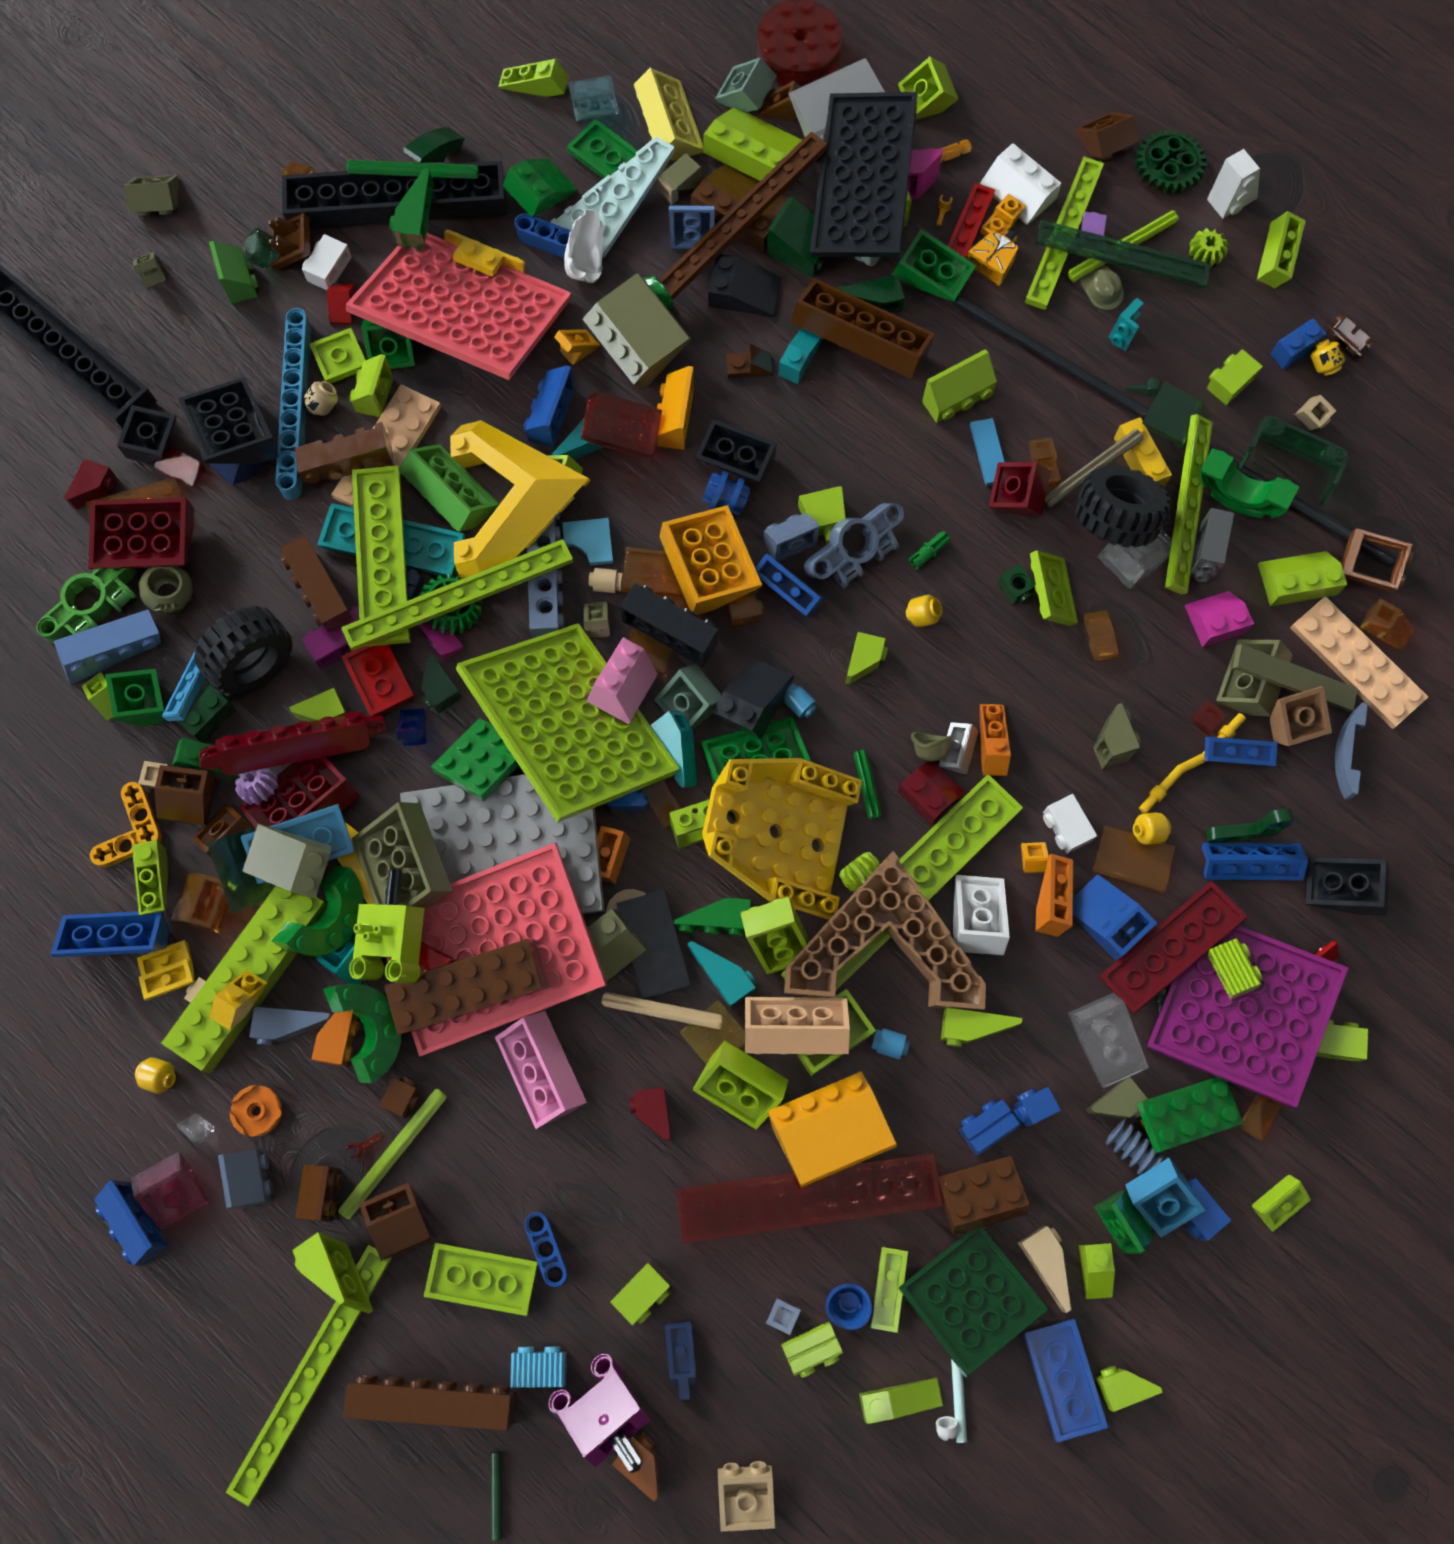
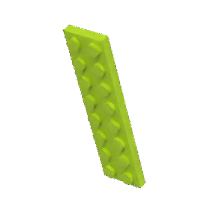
M398 465L352 470L360 620L408 601L401 477ZM410 628L364 647L410 643Z

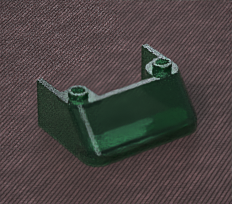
M1268 416L1260 419L1237 468H1243L1260 438L1332 471L1318 505L1323 506L1340 481L1349 459L1347 451L1334 443L1276 417Z

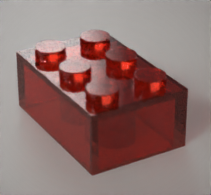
M595 392L589 395L580 440L641 458L652 456L654 454L662 410L603 392Z

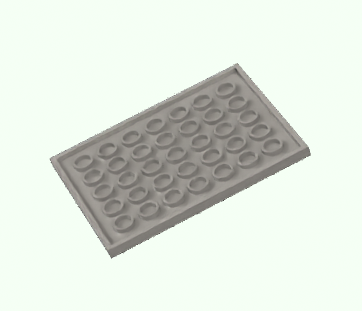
M525 774L507 777L484 802L456 785L400 793L401 802L421 804L450 883L552 843H557L582 914L604 912L595 808L557 823Z

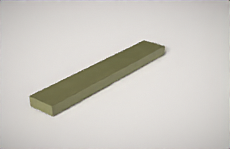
M1240 644L1236 646L1233 669L1296 693L1323 686L1328 705L1347 712L1354 711L1357 688L1246 645Z

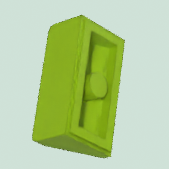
M1287 1175L1253 1203L1252 1207L1273 1232L1311 1199L1301 1181L1291 1175Z

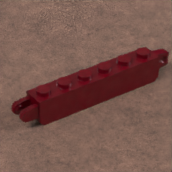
M349 712L343 716H327L317 721H301L296 725L275 726L270 730H255L244 735H228L216 740V745L200 750L199 765L205 770L221 768L222 773L230 776L362 750L369 746V738L386 733L385 721L383 716L364 717L363 712Z

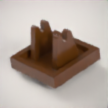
M301 213L287 221L280 217H275V222L269 220V226L271 227L269 245L271 248L272 268L279 270L310 255V217Z

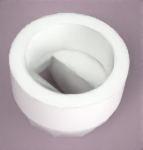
M949 1416L939 1418L936 1421L938 1436L944 1441H948V1438L953 1440L958 1433L957 1420Z

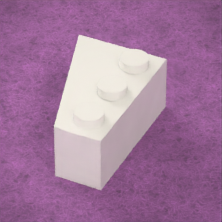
M1244 149L1225 160L1207 199L1222 218L1230 214L1235 215L1242 207L1256 200L1258 196L1260 168Z

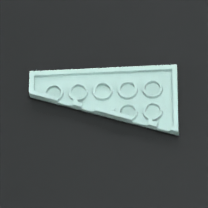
M655 137L637 151L635 157L627 163H622L615 173L611 176H606L586 192L579 202L572 207L570 205L564 210V214L550 222L572 230L574 221L583 216L586 210L593 209L595 212H598L599 219L605 228L602 256L605 258L657 180V177H659L675 153V147Z

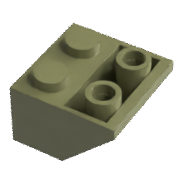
M1122 703L1117 704L1107 718L1093 747L1102 769L1129 761L1140 748L1139 735L1136 731H1133L1130 724V713L1127 709H1124Z

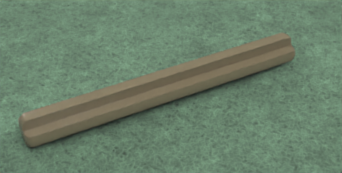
M1134 429L1046 494L1045 503L1052 507L1081 486L1090 472L1102 466L1110 465L1143 440L1141 432L1138 429Z

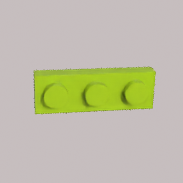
M881 1247L870 1328L898 1333L902 1293L898 1288L904 1283L908 1251Z

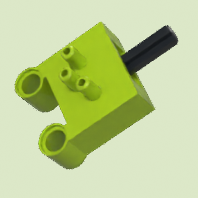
M389 869L385 905L359 904L358 919L354 926V932L356 933L354 954L349 967L350 975L354 979L378 981L384 973V965L380 960L381 957L391 958L385 968L386 978L391 982L412 984L420 976L419 955L424 908L399 905L402 870Z

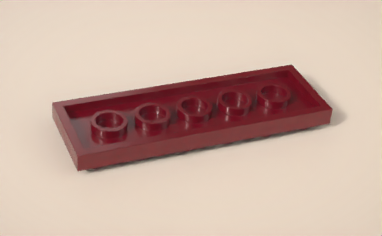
M1210 881L1099 975V979L1135 1015L1208 953L1211 948H1214L1247 919V915Z

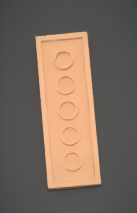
M404 385L399 386L377 423L383 422L391 441L394 466L398 465L399 468L409 450L415 449L441 409L439 402ZM352 475L343 476L331 495L334 499L354 508Z
M1326 596L1290 627L1347 685L1357 688V695L1365 703H1368L1367 705L1392 729L1428 698Z

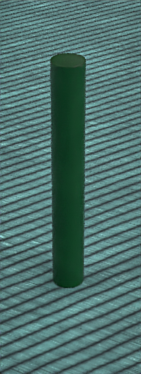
M501 1452L490 1453L491 1540L493 1541L502 1540Z

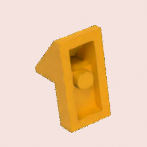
M586 329L559 330L555 335V339L560 343V352L572 365L581 361L600 346Z

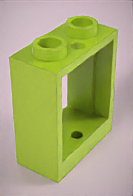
M709 800L669 813L671 828L678 849L704 841L702 832ZM697 809L698 812L694 814L692 810Z

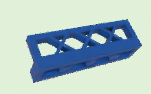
M1300 843L1202 844V851L1206 859L1203 873L1206 880H1304L1308 859ZM1212 852H1220L1222 854H1212ZM1261 852H1268L1272 855H1265ZM1285 852H1295L1296 855H1290Z

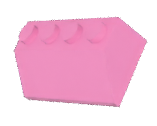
M546 1011L521 1018L495 1037L535 1129L547 1125L587 1103Z

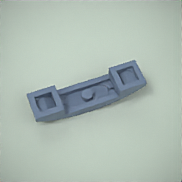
M1364 702L1355 708L1345 720L1336 743V778L1340 791L1346 800L1355 797L1359 791L1361 771L1351 769L1354 735L1366 723L1368 703Z

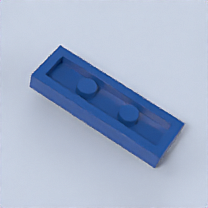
M1205 737L1204 761L1276 766L1277 742Z

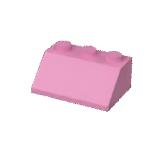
M623 637L594 683L587 702L629 724L658 675L644 648Z

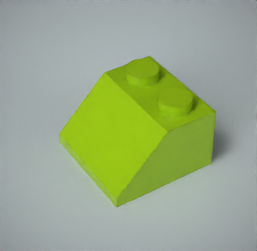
M928 57L898 83L901 92L918 93L916 119L942 113L958 100L945 64L932 57Z
M381 354L364 361L362 368L358 370L356 387L350 393V402L355 412L380 417L384 412L394 380L386 355Z

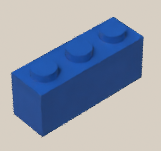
M767 553L755 567L762 581L807 617H811L825 600Z

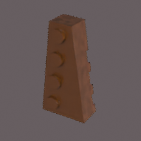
M383 422L376 423L374 429L367 431L364 427L356 429V434L336 435L330 442L319 440L295 447L297 470L303 483H317L324 479H340L343 476L352 475V470L394 466L392 445Z
M306 535L280 547L284 555L280 559L287 571L292 569L294 575L291 576V579L297 589L302 587L305 594L301 595L308 608L313 607L315 613L311 615L318 627L323 625L326 631L330 632L352 620L351 614Z

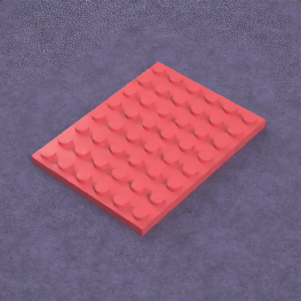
M427 233L425 249L398 245L346 304V311L510 380L569 303L571 292L504 264L500 266L493 277L453 261V253L459 247L458 245Z
M552 843L450 883L453 890L451 893L437 903L424 908L421 936L422 942L457 959V961L524 939H535L549 988L413 1032L412 1036L419 1057L607 986L557 843Z

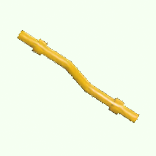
M1238 713L1228 725H1224L1219 730L1217 737L1233 738L1236 734L1235 731L1246 720V717ZM1205 750L1203 753L1177 765L1159 786L1156 785L1149 792L1150 796L1141 804L1139 810L1142 813H1147L1157 801L1161 802L1167 795L1166 791L1183 773L1207 762L1204 761Z

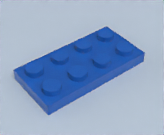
M1075 1319L1023 1332L1055 1442L1058 1443L1108 1428Z

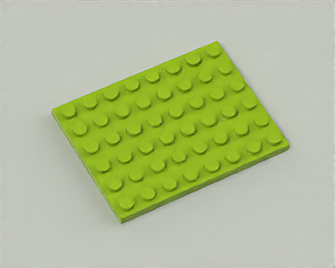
M579 623L460 662L456 667L457 672L557 823L671 777L680 770L639 709H637L630 723L627 724L587 702L594 683L607 663Z

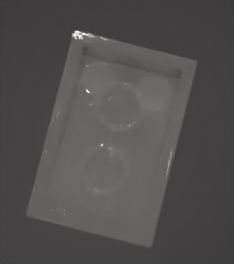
M1161 530L1158 538L1148 545L1122 547L1120 544L1113 545L1108 543L1097 557L1124 585L1131 589L1169 559L1172 539Z
M1111 993L1068 1013L1076 1035L1102 1088L1149 1068L1125 1002L1116 994Z

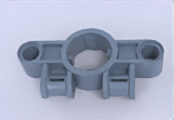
M882 503L861 519L845 518L840 520L830 532L829 543L806 560L804 564L805 573L809 577L825 579L832 574L836 582L845 589L857 576L861 577L864 574L859 563H864L872 557L877 561H882L887 553L899 548L898 541L891 529L903 520V508L896 503ZM889 509H891L892 516L890 519L887 516V512ZM857 524L862 528V534L865 536V545L863 550L855 553V557L852 558L847 554L849 552L843 546V536L845 532L850 530L851 525ZM819 562L821 565V569L818 573H816L815 567L816 564Z

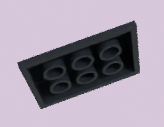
M245 377L178 398L205 463L259 464L279 457L272 434Z

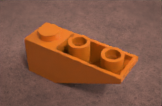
M980 704V748L983 775L1007 776L1011 753L1004 705Z
M349 1011L335 1012L317 1034L311 1060L318 1063L347 1067L348 1061L351 1062L354 1054L352 1041L359 1031L360 1023L357 1021L358 1017Z

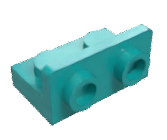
M1138 298L1119 316L1108 337L1116 347H1120L1124 351L1128 349L1140 328L1135 322L1142 314L1139 311L1144 303Z

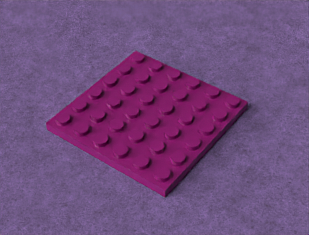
M1238 926L1216 946L1238 938L1240 944L1245 943L1250 952L1248 959L1252 967L1256 965L1261 972L1262 980H1260V987L1230 1000L1208 958V953H1206L1172 982L1146 1048L1296 1109L1348 967Z

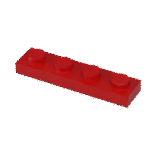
M976 182L947 245L966 259L995 193V189Z

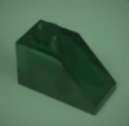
M432 654L428 656L421 686L425 695L422 697V700L429 710L434 708L439 714L462 697Z

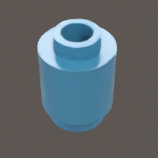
M795 683L789 686L783 697L784 703L799 718L804 716L809 718L817 709L815 707L817 701L803 687L797 686Z
M884 1028L883 1030L876 1029L871 1049L877 1050L876 1053L900 1060L901 1055H907L910 1041H906L907 1035Z

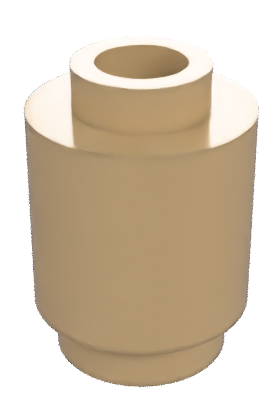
M595 568L594 572L589 574V586H592L595 592L616 593V591H622L623 573H619L618 570Z

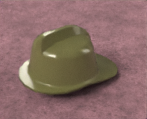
M1103 265L1080 279V283L1090 301L1099 309L1111 310L1122 302L1124 291L1121 280L1109 267Z

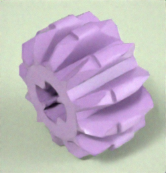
M270 768L240 773V778L235 781L237 794L250 805L254 803L259 805L262 800L268 801L270 795H275L273 790L278 788V778Z

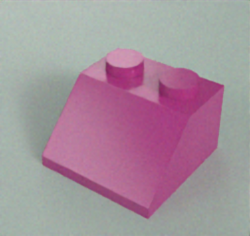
M1230 591L1185 605L1202 648L1244 635L1254 625L1246 604Z

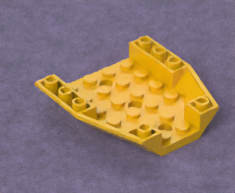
M802 758L730 759L711 790L702 832L708 856L769 902L789 896L795 910L830 920L837 912L840 897L831 895V889L847 806L858 803L862 780ZM728 811L733 812L735 815L734 824L729 823L727 820ZM772 825L778 830L776 838H773L770 834V827ZM814 839L818 841L820 846L818 852H815L812 848V841Z

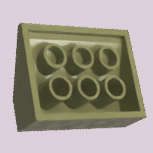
M639 273L598 301L583 318V321L633 385L648 387L691 340L690 336Z
M397 802L352 838L375 904L385 905L389 869L402 870L399 905L426 908L437 903L453 891L420 803Z

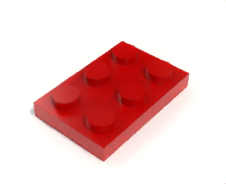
M389 645L362 647L341 656L370 716H380L415 699Z

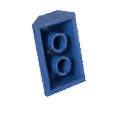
M567 365L547 371L545 378L540 380L538 397L532 401L530 418L527 417L524 423V431H526L528 441L554 448L575 391L571 366Z
M117 1180L108 1182L94 1199L98 1206L96 1207V1212L102 1220L107 1221L111 1228L109 1229L111 1237L115 1242H119L124 1249L122 1251L124 1259L129 1264H133V1266H142L169 1246L131 1183Z

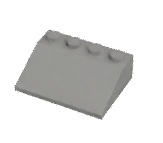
M864 58L788 94L804 136L806 137L812 131L824 140L830 93H875L885 91L868 61Z

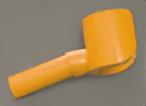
M943 195L940 196L937 227H941L945 213L951 209L952 197L949 202H944L942 200Z

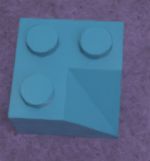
M1167 1158L1125 1185L1133 1205L1160 1237L1165 1236L1205 1211L1204 1206L1170 1158Z

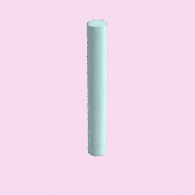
M951 1359L954 1412L958 1423L956 1442L966 1443L963 1373Z

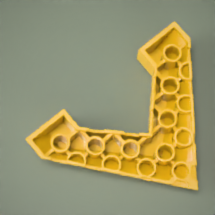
M482 420L461 425L450 436L451 458L464 468L485 463L514 486L474 538L454 542V564L460 579L514 559L525 547L528 549L554 521L558 513H561L575 498L573 495L582 486L585 487L591 480Z

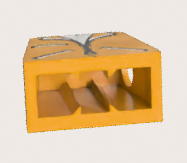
M1010 230L1003 236L996 231H992L969 250L967 260L976 265L975 271L1000 286L1016 258L1018 246L1014 243L1018 239L1017 235Z

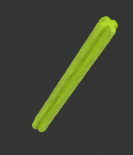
M1176 211L1168 212L1070 269L1068 277L1072 282L1081 279L1175 224L1179 220V216Z
M435 1089L340 1206L338 1212L344 1218L351 1219L360 1208L359 1204L368 1198L444 1103L447 1096L442 1091Z

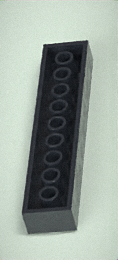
M502 161L458 163L477 165L479 169L477 179L432 177L434 188L429 220L507 214L506 189L503 187L505 173ZM348 171L282 175V214L287 221L301 213H305L310 217V228L390 222L391 216H395L396 207L418 176L348 173Z
M0 264V327L121 430H123L131 405L150 409L157 402L148 387Z

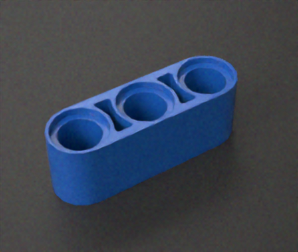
M520 214L516 217L515 227L519 241L561 258L565 257L567 244L564 243H568L571 230L537 217L532 218L529 214Z
M531 1213L525 1219L524 1225L543 1279L549 1286H561L568 1280L569 1271L550 1219L544 1213ZM539 1216L544 1221V1227L541 1231L535 1232L531 1228V1222L535 1217ZM546 1241L550 1242L554 1249L549 1257H544L540 1252L542 1243ZM555 1266L561 1268L563 1272V1277L559 1282L552 1281L549 1276L550 1270Z

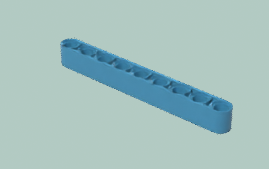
M301 308L289 310L286 314L276 485L287 500L299 498L302 493L303 482L297 470L295 447L305 445L307 408L303 397L308 391L311 324L306 313ZM294 463L292 466L286 467L288 464ZM288 484H293L291 487L285 488Z

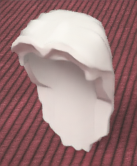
M593 209L586 210L583 216L574 221L573 228L569 233L564 257L567 275L572 279L587 283L597 281L602 272L603 233L605 228L599 219V213Z

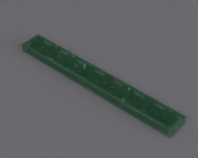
M1041 220L1039 223L1035 244L1201 288H1204L1208 282L1211 264Z

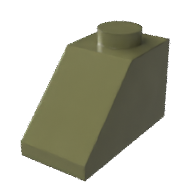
M1128 1077L1087 1108L1086 1111L1092 1115L1120 1119L1133 1117L1136 1119L1140 1116L1136 1103L1148 1098L1131 1077Z

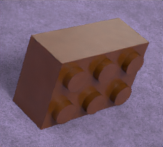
M1012 1156L937 1177L936 1188L953 1236L1028 1213L1030 1204Z

